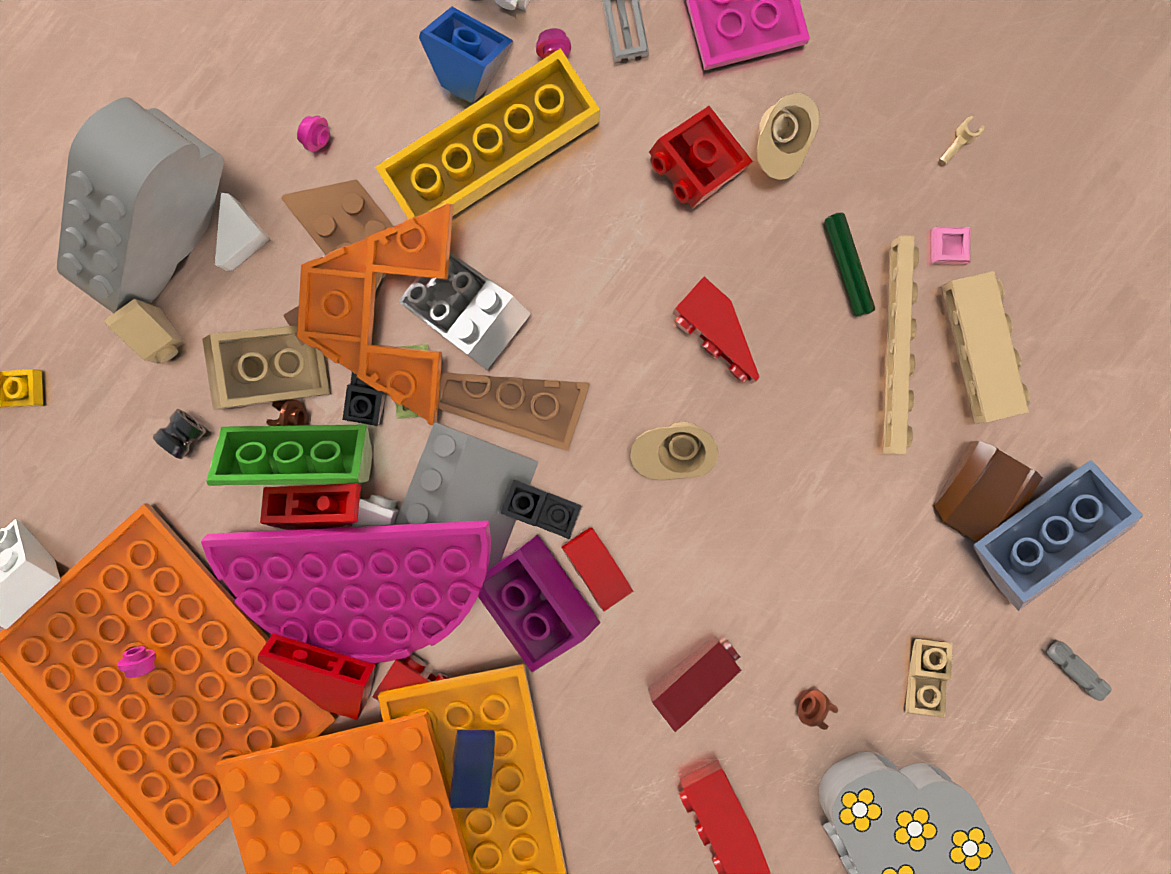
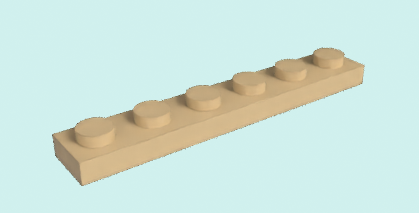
M899 236L891 242L883 454H907V448L911 447L913 439L912 427L908 426V412L912 411L914 405V393L912 390H909V376L914 374L915 356L910 354L911 340H914L917 329L916 319L912 318V304L916 303L918 296L917 283L913 282V268H917L919 261V249L914 247V236Z

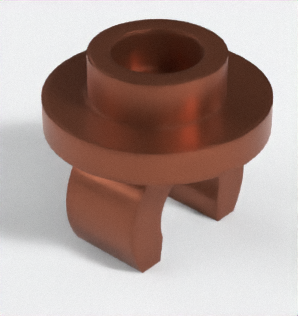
M289 399L285 403L283 401H274L272 403V407L280 411V415L276 420L267 419L266 423L269 426L305 425L307 415L299 400Z
M814 690L807 693L801 699L798 716L800 721L809 727L818 726L822 730H827L829 726L823 721L829 710L837 713L838 708L829 701L824 693Z

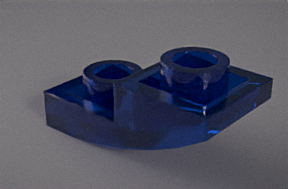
M457 730L452 758L454 770L450 789V808H488L494 761V730Z

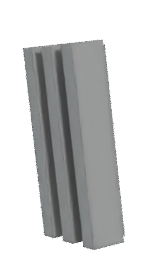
M602 0L614 63L621 62V59L625 58L632 60L636 56H641L642 58L649 56L639 0H630L639 42L638 47H633L624 0H616L625 49L623 50L619 48L610 0Z

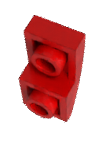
M588 528L561 547L576 573L583 579L598 606L604 612L634 592L593 528Z

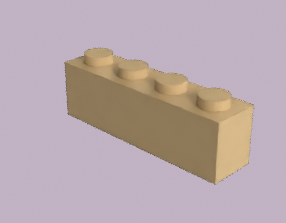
M995 271L953 280L942 285L975 424L1029 413L1027 405L1030 403L1028 388L1021 381L1019 373L1021 358L1019 352L1013 349L1010 336L1013 332L1012 321L1009 315L1004 312L1002 304L1004 288L1001 281L996 279Z

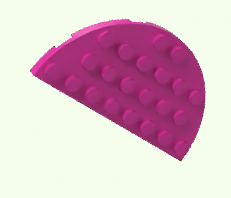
M489 521L218 533L207 534L201 540V544L218 580L223 579L228 588L237 597L234 600L235 604L270 634L281 635L369 663H379L409 657L412 652L428 645L434 646L447 637L463 621L475 603L487 575L491 552V533Z

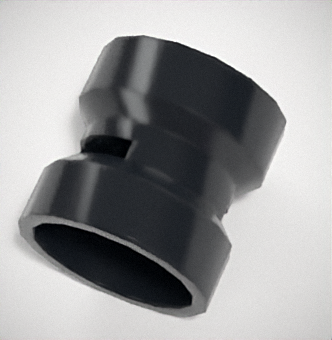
M176 409L170 416V423L166 427L160 428L153 435V439L169 454L178 459H183L189 452V445L193 441L199 440L206 430L189 414Z

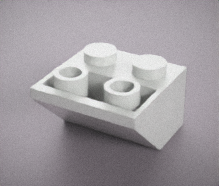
M17 519L6 528L0 529V626L7 629L61 581L55 559L23 523Z

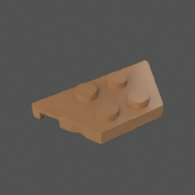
M357 179L284 194L280 197L325 255L361 241L365 237L384 229L394 227ZM376 272L375 292L386 273Z

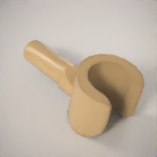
M973 116L968 117L957 128V138L939 159L944 165L948 164L960 148L965 144L972 143L983 133L984 125L975 133L968 129L967 125Z

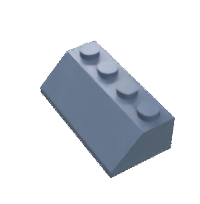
M1089 460L975 543L973 547L993 582L1013 606L1020 611L1135 527L1143 517V514L1092 460Z

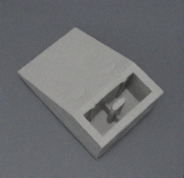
M451 252L448 279L417 276L398 301L486 370L489 369L531 314L511 294Z

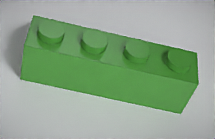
M367 424L221 427L206 482L208 486L353 484L369 481L373 453Z

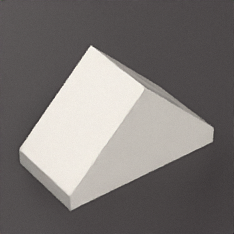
M221 193L215 265L225 271H233L267 243L270 238L238 200L229 193Z

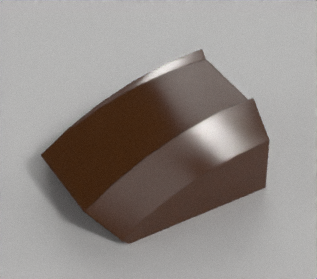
M971 441L934 506L944 523L978 542L1021 511L1043 477L1036 470L1022 464L998 448L982 441Z

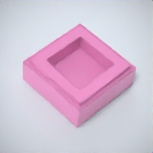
M971 227L932 228L931 264H969Z

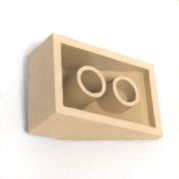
M298 325L209 334L202 341L213 410L330 394L323 353L315 347H310L307 344L302 346L295 336Z

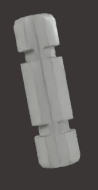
M1056 641L1047 650L1048 656L1055 663H1059L1060 667L1081 687L1083 686L1093 699L1102 701L1111 693V686L1102 678L1100 679L1098 674L1078 655H1075L1067 644Z

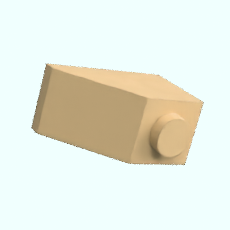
M133 299L104 320L107 326L145 361L153 363L167 362L177 355V348L185 343L161 308L137 299Z

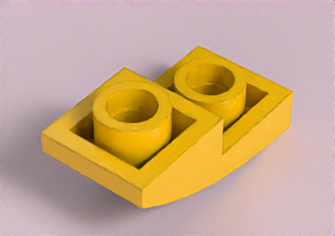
M42 370L0 371V407L43 406Z

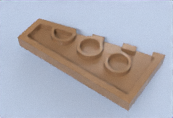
M442 372L438 409L568 451L590 383Z

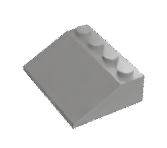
M434 422L394 525L489 521L491 552L488 569L501 561L516 519L501 514L512 482L517 480L530 485L539 462Z

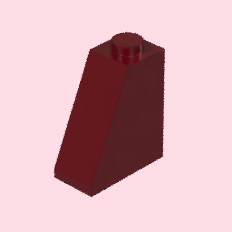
M715 636L648 688L653 705L674 732L687 723L742 671L735 662L741 657L728 640L721 644Z

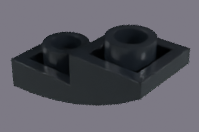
M352 372L351 381L346 389L342 420L378 426L386 394L382 391H377Z
M513 480L501 514L570 539L583 505Z

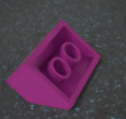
M538 534L488 569L482 589L478 595V598L531 672H534L584 641L601 623Z

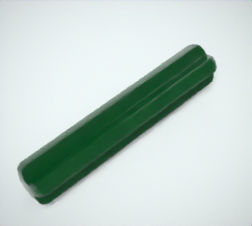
M843 212L832 214L825 219V224L856 316L870 314L875 311V305L846 216Z

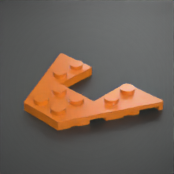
M449 203L415 218H410L394 227H389L365 237V239L349 246L334 250L323 257L301 264L297 338L310 347L317 348L333 362L340 363L377 391L384 392L397 404L404 405L427 420L429 425H433L434 422L437 423L442 352L372 344L376 272L448 279L453 204Z

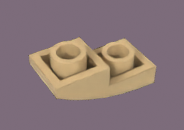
M915 639L908 675L905 713L939 718L945 717L947 680H951L953 643Z

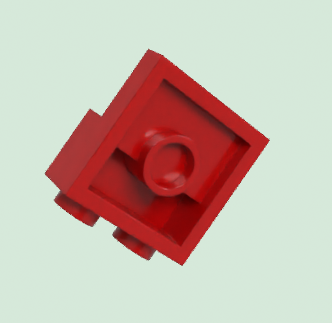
M707 106L660 137L648 152L651 155L650 161L653 169L660 175L666 174L674 184L673 193L675 197L682 203L688 202L692 209L717 192L726 182L747 169L753 162L710 106Z

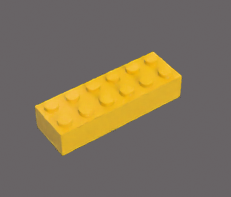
M560 48L386 159L375 168L408 219L425 214L446 203L453 204L454 216L599 123L600 108Z

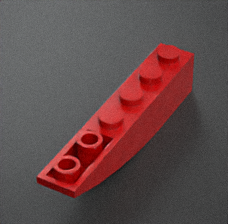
M719 760L681 778L683 791L678 793L687 813L695 811L700 821L699 824L695 825V828L704 846L711 843L716 853V856L711 859L718 874H771L753 827Z

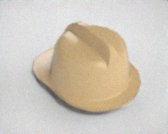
M801 93L788 94L775 105L768 108L762 116L760 136L757 144V160L761 169L771 178L777 180L787 179L797 173L819 128L820 114L816 103L809 96Z
M678 422L669 427L646 431L637 437L631 447L630 458L637 472L649 479L701 477L713 469L717 463L719 451L716 441L709 433L693 423Z

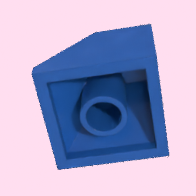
M453 6L424 28L419 35L420 42L440 85L451 91L457 98L467 100L472 104L488 89L513 43V40Z

